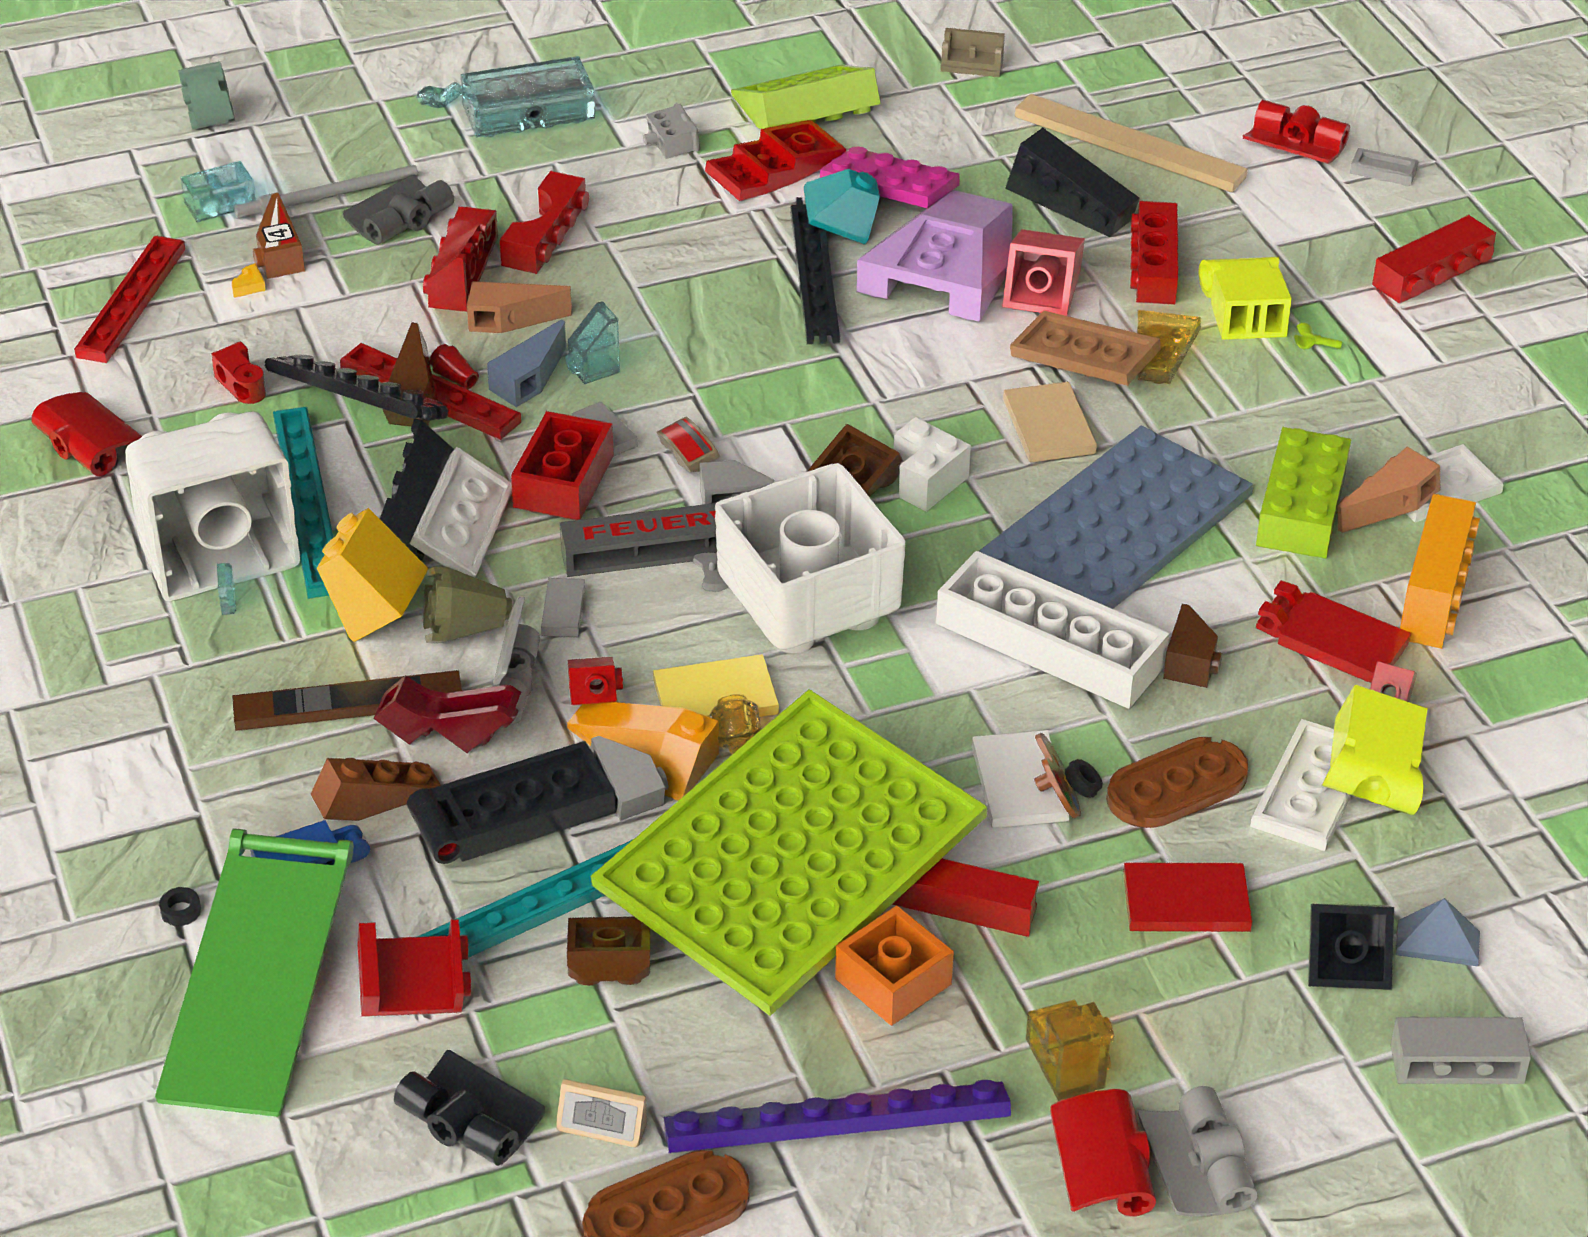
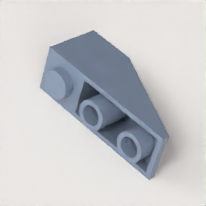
M559 320L488 362L489 390L515 407L541 393L566 349L565 321Z

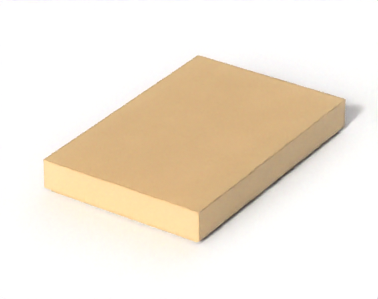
M1069 382L1004 390V403L1029 462L1096 454L1097 443Z

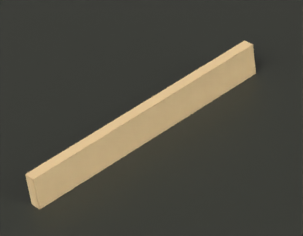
M1029 94L1015 108V117L1231 193L1247 176V168L1033 94Z

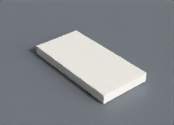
M456 447L449 456L410 544L443 566L475 578L512 494V482Z
M1301 719L1252 816L1250 827L1323 851L1326 850L1351 798V795L1321 786L1331 767L1330 760L1334 729Z

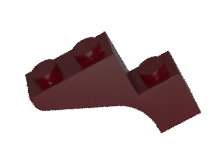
M405 675L384 693L373 719L409 745L421 735L426 737L435 730L461 750L468 753L478 744H487L497 729L501 726L507 728L515 720L519 712L516 705L521 691L511 685H501L444 693L428 689Z

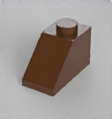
M1181 605L1166 651L1163 679L1207 688L1211 674L1218 675L1223 653L1216 651L1217 634L1190 605Z

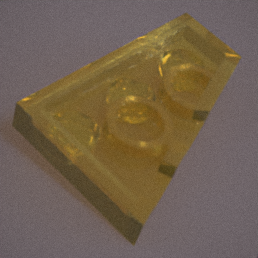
M1138 310L1137 333L1159 338L1161 348L1156 356L1138 374V380L1151 381L1156 384H1170L1201 329V318Z

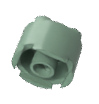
M220 61L178 70L184 101L189 110L188 114L192 130L235 121L228 86Z

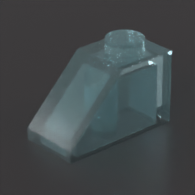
M603 301L595 304L568 339V354L565 357L566 365L572 374H576L584 385L620 373L618 318Z

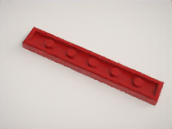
M154 236L74 348L76 358L107 363L184 253L185 243L183 240Z
M360 343L340 359L341 368L357 370V375L359 376L371 375L379 377V382L384 383L389 381L397 358ZM432 374L438 401L447 407L448 417L499 440L503 439L521 423L520 412Z

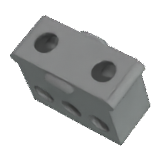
M676 103L672 107L646 114L649 133L643 135L645 145L656 143L666 159L690 151L700 150L698 129L681 104Z

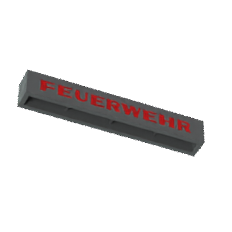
M716 503L559 522L561 552L567 577L693 562L696 554L717 553Z

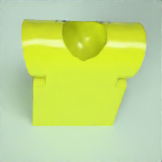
M1280 257L1211 259L1200 262L1198 268L1200 286L1206 297L1211 298L1212 309L1222 340L1287 337L1291 296L1279 268Z
M1355 684L1335 717L1330 760L1331 767L1321 786L1414 815L1419 809L1423 796V777L1418 767L1422 756L1427 708Z

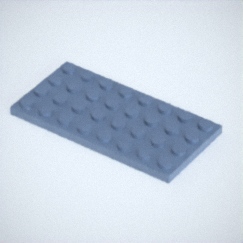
M1141 425L984 546L979 552L1114 609L1252 495L1254 484Z

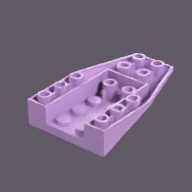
M952 190L932 206L895 230L857 260V292L876 298L888 299L898 281L931 288L935 291H944L950 293V315L980 322L1006 278L1010 243L1012 242V203Z

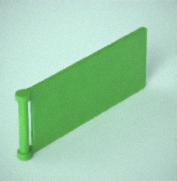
M232 829L225 863L155 1094L158 1103L279 1117L282 1114L348 866L352 861L353 841L339 840L338 843L247 834L245 829ZM246 849L335 859V863L333 866L242 856Z

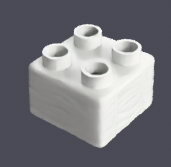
M245 412L241 414L222 413L207 423L170 432L152 431L127 446L125 451L126 464L140 542L161 594L166 601L178 600L223 586L278 573L299 565L300 552L291 498L288 461L279 448L267 423H265L264 418L258 412Z
M839 463L810 470L804 474L778 481L750 492H744L716 503L715 522L718 572L759 628L777 649L786 653L807 651L814 645L817 639L847 629H869L878 623L880 617L890 614L900 607L906 541L876 507L852 475Z

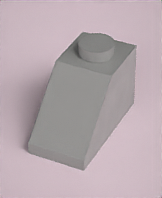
M736 460L700 463V493L703 505L717 503L720 500L775 483L774 479Z
M601 736L591 738V751L615 790L616 813L620 821L663 806L665 790L668 789V781L663 769L655 767L649 754Z

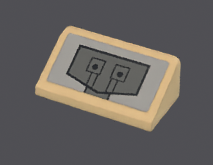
M563 1079L556 1121L557 1130L637 1147L647 1125L646 1097Z

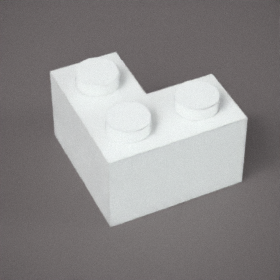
M917 417L894 433L893 449L899 452L903 459L898 465L900 469L899 498L927 512L969 478L970 444Z

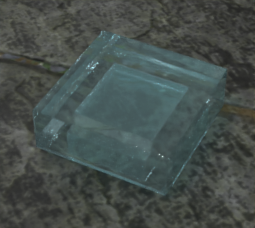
M230 563L217 564V581L222 615L235 614L236 591L232 565Z

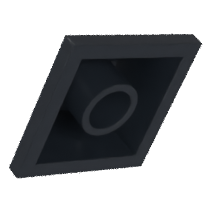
M1310 904L1308 986L1392 990L1394 907L1368 904Z

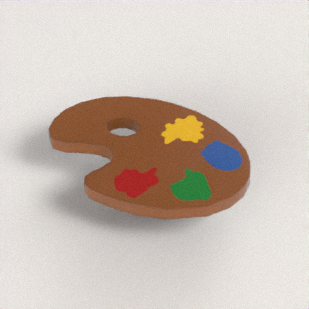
M1043 733L1035 735L1037 744L1045 757L1041 762L1046 772L1034 778L1037 788L1040 792H1043L1053 787L1068 814L1074 819L1081 816V809L1075 790L1070 786L1065 777V768L1057 752Z

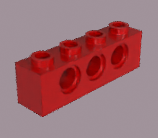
M1139 201L1138 213H1132L1130 289H1136V302L1175 305L1178 284L1177 203Z

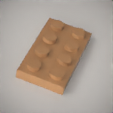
M1043 311L1010 344L1011 356L1127 386L1161 350L1159 338L1048 311Z

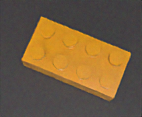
M1434 493L1432 495L1408 583L1400 629L1411 633L1409 642L1442 649L1445 635L1453 636L1457 614L1451 613V611L1459 612L1463 595L1462 589H1465L1469 571L1468 566L1471 565L1475 547L1474 540L1469 538L1476 539L1480 518L1473 517L1476 502Z

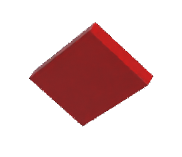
M1124 863L1123 876L1129 931L1251 932L1252 917L1244 863Z

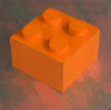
M896 905L836 945L835 979L889 1025L893 1026L952 985L954 951Z

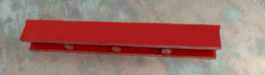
M941 858L892 905L1029 937L1031 924L1037 909L1036 893L1039 881Z

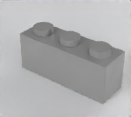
M1396 1017L1390 1044L1398 1084H1524L1531 1059L1522 1017Z

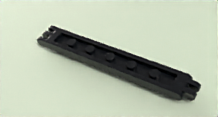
M796 197V205H790V215L806 345L814 343V336H819L820 344H827V336H832L833 344L840 343V331L826 230L809 224L806 204H803L802 197Z
M310 355L272 357L265 360V368L269 372L412 419L420 418L432 421L435 419H446L448 416L447 407L440 401L425 397L423 391L401 389V384L381 383L379 382V377L359 376L357 375V370L337 369L335 368V363L315 362L314 357Z

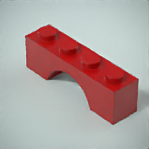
M550 171L538 187L539 214L542 216L530 221L511 223L500 238L501 266L537 274L544 263L549 262L556 246L561 245L568 229L575 225L580 212L588 206L589 193L586 192L585 178Z

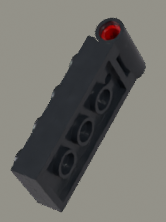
M586 741L438 787L419 789L412 793L407 800V807L435 861L440 864L451 863L459 857L464 862L616 813L615 790Z

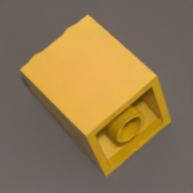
M369 508L357 515L350 513L339 522L336 527L339 532L323 548L322 552L325 555L317 567L345 630L353 642L402 617L428 571V567Z

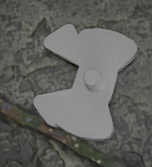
M717 553L696 554L693 563L700 566L704 572L703 589L713 592H719L728 588L718 572Z

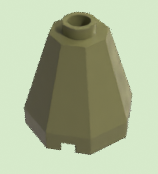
M432 567L428 569L427 577H434L433 585L425 584L423 627L424 629L431 628L432 630L431 634L425 635L426 643H443L504 626L505 620H509L512 610V599L506 598L505 589L449 567Z

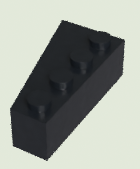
M1041 128L1020 143L1005 189L1108 237H1111L1131 221L1132 213H1135L1140 200L1137 195L1045 128Z

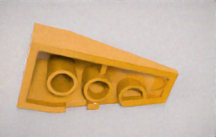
M620 702L582 704L567 722V728L590 746L591 738L601 736L649 754L655 767H661L666 775L668 789L665 790L664 795L678 801L695 787L719 755V721L685 708Z

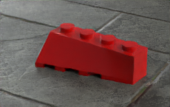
M459 206L454 219H449L447 235L441 238L438 256H433L431 272L426 274L423 280V293L428 294L429 308L467 312V302L472 281H480L498 238L496 210Z

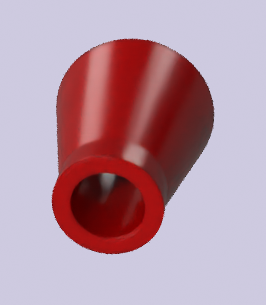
M442 344L431 354L429 360L435 374L453 381L465 389L472 388L478 381L479 374L473 370L455 346Z

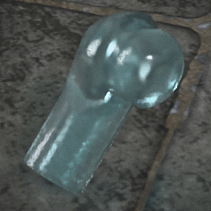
M452 82L446 88L425 86L418 91L417 100L424 106L443 108L459 97L463 91L460 84Z

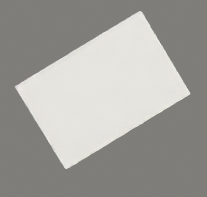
M1464 444L1426 456V458L1440 465V491L1436 494L1478 502L1502 493L1504 484ZM1431 499L1418 510L1406 514L1415 523L1425 520Z
M1048 730L972 737V749L992 828L1069 821V814L1053 787L1040 792L1034 781V778L1046 773L1041 762L1045 757L1037 744L1035 735L1043 733L1050 741Z

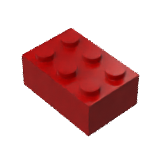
M546 411L511 474L513 508L581 520L614 456L613 424Z

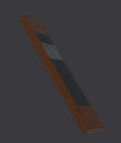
M459 670L408 676L418 684L434 691L444 693L462 691ZM404 676L232 695L235 731L375 715L384 693Z

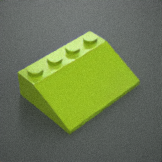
M836 65L731 89L733 98L759 129L806 120L815 122V119L825 117V121L843 118L844 112L853 111V114H863L871 111L870 106L880 104L875 70L871 67Z

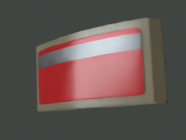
M684 417L657 431L661 444L671 450L677 463L690 473L692 471H700V463L711 462L720 457L718 450L688 417Z

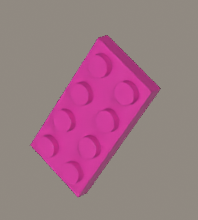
M860 146L851 147L848 151L820 169V178L846 169L859 173L866 172L877 179L879 195L881 197L924 208L932 206L958 187L960 183V174L948 171L945 167H931L923 165L917 160L895 158L889 153L878 154L867 151L866 148Z

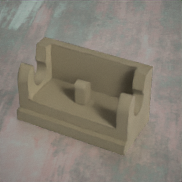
M946 28L944 42L942 43L941 72L1000 77L1003 64L1005 33Z

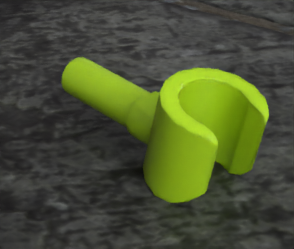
M1299 323L1297 325L1298 332L1303 335H1294L1299 348L1309 349L1314 344H1320L1341 349L1342 341L1314 334L1311 325L1308 323Z

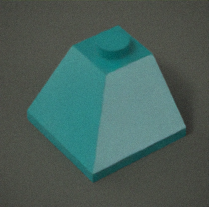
M846 169L806 182L803 188L809 224L866 245L880 199L877 179L866 172L859 173Z

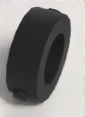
M1082 759L1071 761L1065 769V777L1070 786L1084 797H1095L1103 786L1099 773L1093 766Z
M187 887L170 889L162 895L159 901L163 921L173 926L190 924L201 913L198 893ZM180 902L190 904L184 910L170 909L173 905Z

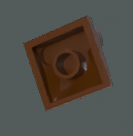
M846 424L807 472L829 464L839 463L852 475L870 497L878 488L887 487L897 479L899 475L898 465L903 459L896 450Z
M636 917L568 918V976L576 980L578 984L586 986L598 984L600 981H618L625 985L640 983L643 978L650 974V928Z

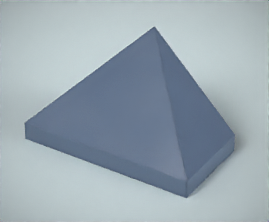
M1445 898L1398 920L1396 955L1478 967L1480 931Z

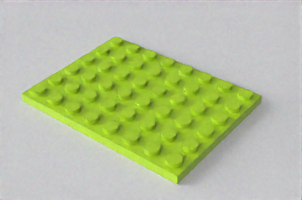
M808 689L593 873L591 881L593 887L771 1016L836 956V945L879 917L987 817V806Z

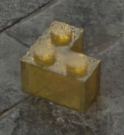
M1074 999L1029 1011L1026 1041L1057 1100L1060 1101L1104 1089L1107 1070L1111 1068L1109 1050L1110 1042L1114 1041V1030L1109 1018L1102 1017L1095 1002L1078 1006Z

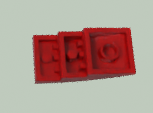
M806 120L761 129L759 140L734 144L732 156L707 160L705 172L736 199L741 201L773 192L819 171L832 162L833 159L845 153L846 148L815 122Z

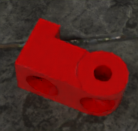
M241 341L211 353L214 377L238 401L245 404H254L264 399L266 396L264 371L258 365L250 363L248 348Z

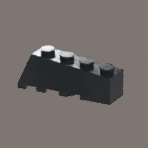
M414 419L411 427L414 442H406L402 453L403 458H405L402 472L396 471L392 498H387L380 520L422 561L426 554L412 546L410 541L454 448L421 419Z

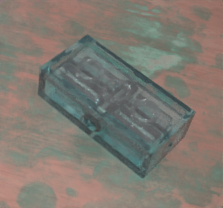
M579 56L460 74L462 103L476 138L493 137L497 134L509 132L520 133L528 129L551 128L555 125L582 123L586 120L595 119L594 87Z

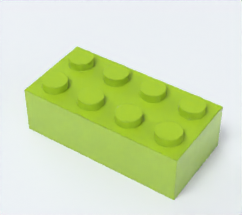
M1282 427L1260 512L1256 546L1327 558L1337 515V505L1340 501L1347 471L1352 439L1334 434L1327 435L1299 428Z

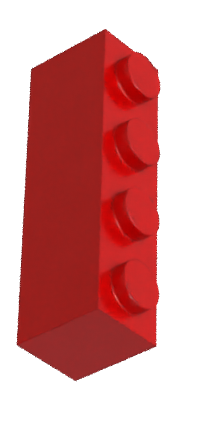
M1467 215L1376 258L1372 285L1400 304L1492 259L1496 232L1472 216Z

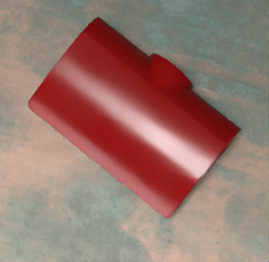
M1262 100L1256 110L1254 127L1246 134H1243V139L1324 163H1331L1339 156L1348 141L1350 124L1326 117L1320 119L1318 111L1308 105L1299 106L1294 113H1290V107Z
M87 392L67 393L53 397L40 403L32 413L31 421L33 425L51 439L58 455L64 460L74 457L76 461L95 476L106 475L113 469L117 461L115 448L128 445L142 437Z
M1108 1089L1077 1095L1051 1105L1050 1114L1071 1211L1075 1212L1099 1202L1115 1199L1118 1211L1123 1215L1135 1217L1150 1212L1155 1207L1156 1199L1149 1174V1143L1146 1132L1139 1131L1131 1095L1123 1089Z

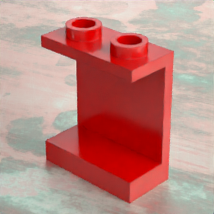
M459 919L450 920L449 936L377 938L376 922L359 923L357 949L361 1017L462 1013L464 997L471 996L470 971L463 972L462 960H468L467 935H460Z

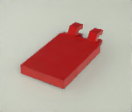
M1282 580L1274 589V594L1277 596L1272 603L1265 601L1258 611V615L1261 617L1256 623V628L1275 638H1279V645L1369 683H1372L1377 662L1394 666L1408 646L1411 637L1410 632L1313 592H1303L1302 594L1297 585Z

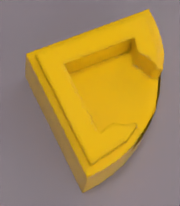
M256 263L244 267L242 273L232 280L234 298L266 291L265 281Z

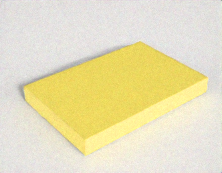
M763 654L653 670V681L660 706L685 708L710 717L711 713L713 719L718 720L719 723L757 718V709L759 710V717L779 714V703Z

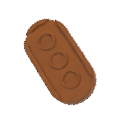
M1197 737L1117 770L1112 775L1107 788L1106 800L1108 807L1117 818L1133 826L1154 828L1167 825L1238 794L1247 782V757L1236 745L1222 739L1221 743L1211 742L1212 737Z
M698 1150L684 1154L597 1192L589 1201L588 1208L583 1216L584 1237H701L734 1222L745 1211L750 1197L748 1174L738 1160L724 1154V1157L713 1155V1151Z

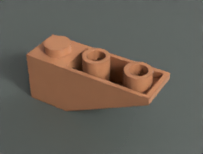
M472 281L467 302L469 332L504 333L571 316V286Z
M1406 447L1398 455L1391 457L1385 466L1373 476L1367 477L1362 485L1353 493L1345 496L1337 505L1338 531L1343 533L1418 510L1432 498L1433 493L1436 494L1440 491V465Z

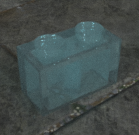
M241 161L180 177L184 204L196 222L234 213V205L256 201L254 180Z

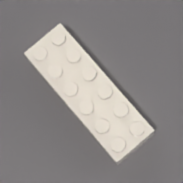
M975 551L938 590L936 624L1128 709L1131 708L1165 667L1169 633L979 551Z

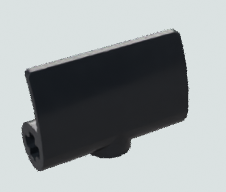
M451 1050L445 1051L427 1077L422 1076L416 1071L405 1075L398 1084L393 1099L397 1106L426 1122L431 1134L441 1144L454 1146L459 1142L497 1166L506 1162L518 1150L545 1114V1106Z

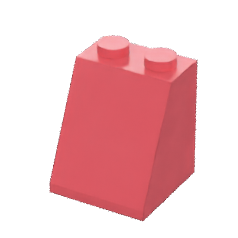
M1021 229L1010 243L1002 307L1039 313L1048 311L1067 316L1081 271L1085 238Z

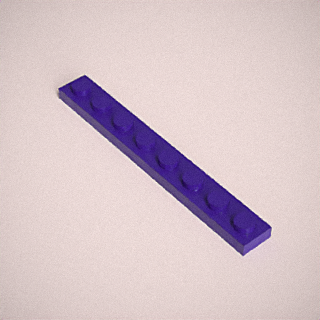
M979 1080L971 1085L952 1086L939 1084L931 1089L914 1091L894 1089L889 1093L876 1095L854 1093L846 1098L829 1100L815 1097L806 1099L801 1103L782 1104L779 1102H768L760 1107L744 1109L729 1106L715 1112L706 1113L683 1111L675 1116L664 1117V1131L668 1152L674 1153L1011 1117V1101L1002 1081Z

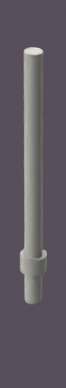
M416 165L282 194L280 197L284 206L287 207L398 182L411 175L418 177V170ZM271 194L259 196L256 201L234 205L236 217L239 218L256 213L264 215Z

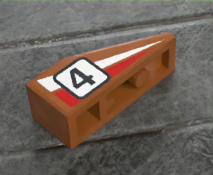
M272 193L256 233L257 248L253 249L254 261L258 268L262 267L267 279L305 271L302 244L279 193Z

